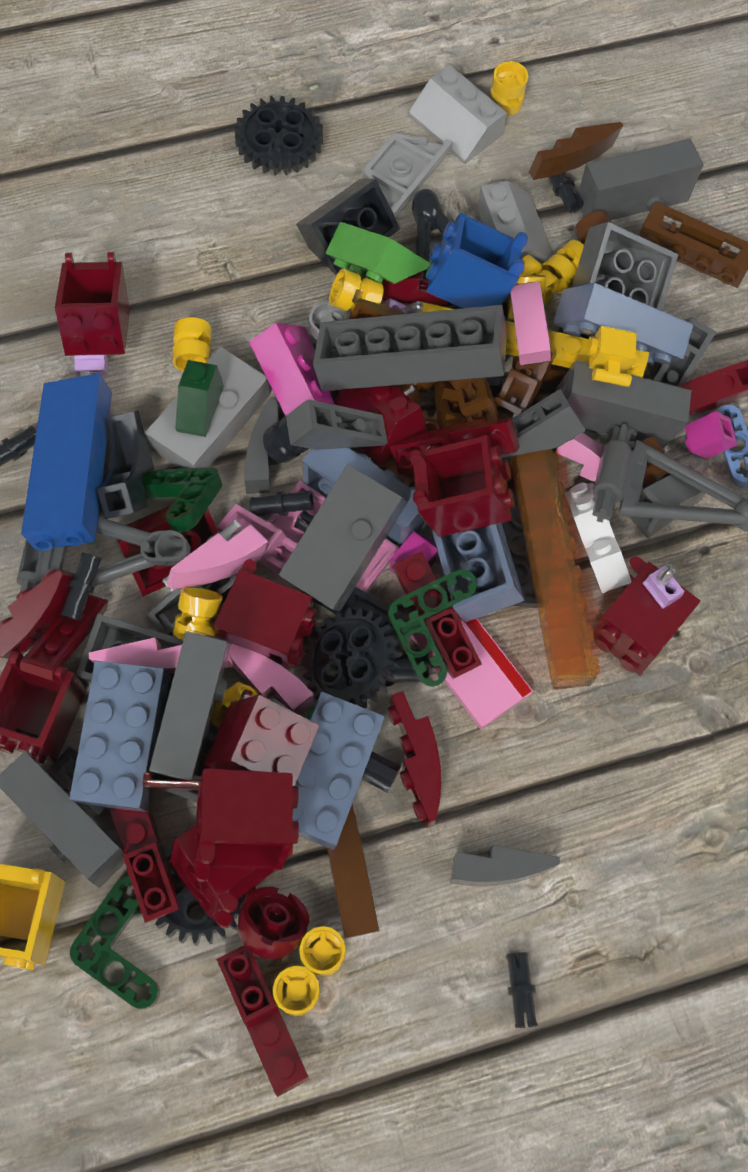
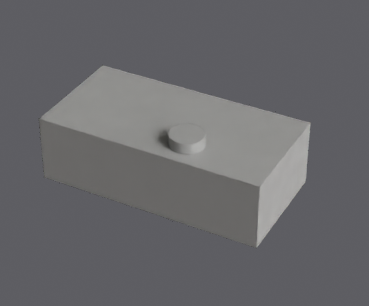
M219 347L206 362L218 366L224 385L206 437L176 431L178 395L145 432L149 449L178 469L209 467L270 395L267 377L222 347Z

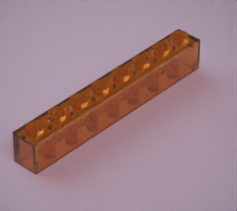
M552 449L511 456V468L552 689L559 690L591 686L597 675H599L600 665L598 657L592 654L593 630L591 625L586 624L587 600L585 595L580 593L579 584H581L582 576L579 565L575 566L573 555L576 553L575 540L573 536L569 537L567 528L570 525V514L568 508L563 507L564 484L562 480H558L556 472L559 468L558 455L556 452H552Z

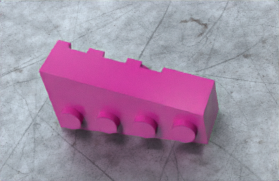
M274 323L249 341L285 416L308 399L334 405L330 391L321 390L313 366L315 351L306 327Z

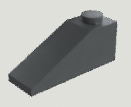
M692 317L684 319V321L693 324L684 359L671 360L670 364L659 363L651 380L676 387L686 383L716 331Z
M561 389L512 419L520 448L515 453L502 454L501 456L505 458L557 448L586 431Z
M308 399L286 416L290 445L319 450L384 446L388 443L383 415Z

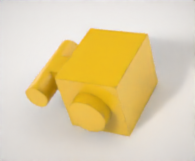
M601 326L595 336L589 338L586 346V355H589V368L593 369L592 380L625 387L630 386L632 375L625 373L636 360L637 333Z

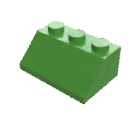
M343 222L339 223L325 253L335 259L333 263L335 266L355 272L364 278L366 276L379 283H382L384 279L395 284L428 269L430 265L428 261L389 237Z

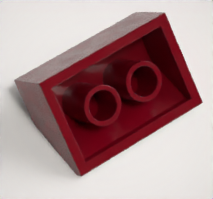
M394 385L341 389L334 402V405L383 415L388 443L384 446L358 447L378 466L393 457L390 445L427 432L421 407Z
M170 506L127 524V526L150 533L171 530L165 516ZM209 509L206 510L194 528L180 533L189 542L190 554L207 542L208 538L218 534ZM116 539L125 559L141 554V546ZM154 565L132 573L142 596L144 597L166 587L163 579L169 576L171 568L175 565Z

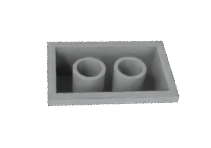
M450 64L429 79L409 111V116L441 144L444 143V140H450L452 142L450 152L464 164L503 135L507 115L506 111Z
M509 181L481 186L477 209L482 223L513 238L520 232L526 233L528 239L522 249L521 259L526 255H531L541 264L549 259L553 254L530 193Z

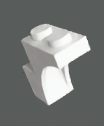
M581 483L573 486L570 491L564 492L600 590L602 593L630 584L632 581L609 520L604 519L603 523L596 521V516L592 515L596 501L593 495L594 483Z

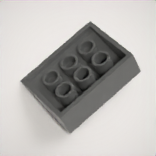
M610 222L595 225L589 228L572 287L597 283L662 311L679 254ZM559 326L558 332L564 333V328ZM582 335L577 336V337H582V338L588 339L587 337L582 336Z

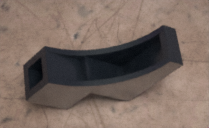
M139 410L106 418L110 434L111 460L108 475L104 483L97 488L105 519L133 514L149 506L141 475L154 470V465Z

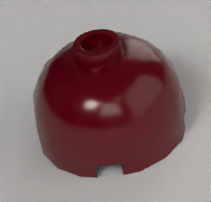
M261 887L250 892L239 911L237 929L242 944L251 953L269 960L281 959L298 948L301 940L307 933L310 916L305 905L292 893H289L287 897L277 893L279 888Z

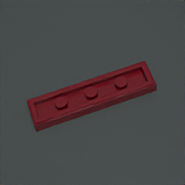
M89 594L81 621L59 614L23 657L20 670L53 680L57 666H64L92 630L97 615L105 613L108 600Z

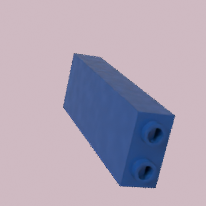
M100 373L43 384L21 534L36 551H47L64 546H79L83 543L96 541L100 505L97 488L102 485L108 434L106 418L110 416L112 391Z

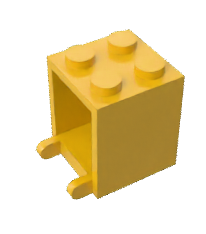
M0 864V936L27 940L25 952L0 948V958L5 959L4 965L31 971L34 970L35 964L46 965L65 886V881L54 873L37 868L30 869Z

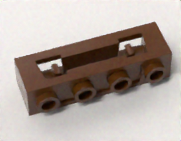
M659 202L654 203L642 225L639 236L679 254L677 262L685 264L700 273L714 277L724 284L738 288L748 270V242ZM664 216L681 222L680 229L676 227L677 224L674 222L672 224L664 222ZM723 242H726L741 250L738 254L730 251L729 246H726L725 248H722L721 246Z

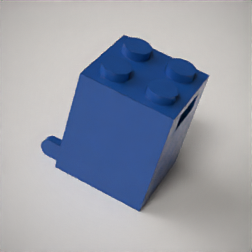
M460 212L454 223L449 221L442 235V242L440 244L435 243L431 250L429 259L432 260V263L426 273V278L429 279L427 292L461 308L501 305L524 270L525 263L521 259L522 249L527 243L528 236L526 233L520 232L513 238Z

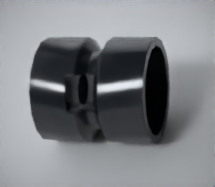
M286 416L266 429L263 434L265 450L273 460L279 463H288L310 449L290 445Z

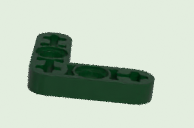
M214 467L154 470L141 476L146 498L177 497L167 510L165 516L171 530L178 533L186 532L197 525L223 485L218 470Z
M456 570L395 600L389 607L390 621L419 680L426 686L434 687L440 685L445 680L448 670L424 619L474 594L477 589V580L474 574L468 570ZM458 575H462L464 579L470 578L472 583L468 585L469 591L463 593L460 589L452 592L451 594L455 599L449 602L447 592L440 584L447 581V586L450 587L457 583L456 577ZM429 589H437L442 594V603L436 608H430L424 602V594ZM417 595L419 605L425 611V614L419 616V610H415L409 614L410 620L408 622H405L403 618L397 619L395 613L399 611L398 605L403 604L404 607L414 605L415 602L411 598ZM422 633L427 638V646L423 651L418 652L411 649L409 638L412 634ZM431 650L435 653V656L429 657L433 666L439 665L442 670L438 673L439 679L435 681L432 677L426 678L424 676V672L427 670L425 661L423 660L418 664L415 657L426 655Z
M126 876L114 885L74 940L70 948V957L76 966L137 1009H148L153 1007L160 997L158 983L111 949L140 908L137 898L135 900L131 898L126 900L122 906L128 909L125 916L118 908L110 905L113 900L120 904L125 897L122 889L125 886L132 887L130 877ZM108 912L115 913L118 917L117 927L111 932H103L99 926L101 917ZM93 929L97 935L107 939L104 945L97 941L92 948L93 953H95L92 960L85 958L82 962L80 960L82 953L79 949L82 945L87 947L91 945L95 938L90 936L89 933ZM120 962L125 969L124 976L119 982L111 983L106 978V969L111 963ZM133 972L137 974V977L132 980L136 984L143 987L147 983L151 985L148 991L152 996L149 1000L142 999L138 1003L136 1001L138 993L130 987H127L125 993L121 991V988L130 981Z

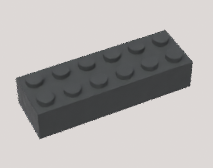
M502 305L321 322L313 360V366L321 390L369 388L504 376L507 331Z

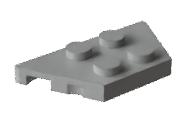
M393 133L363 168L362 177L364 179L377 180L396 218L451 151L452 142L444 140L443 144L427 142V137H409L405 134Z

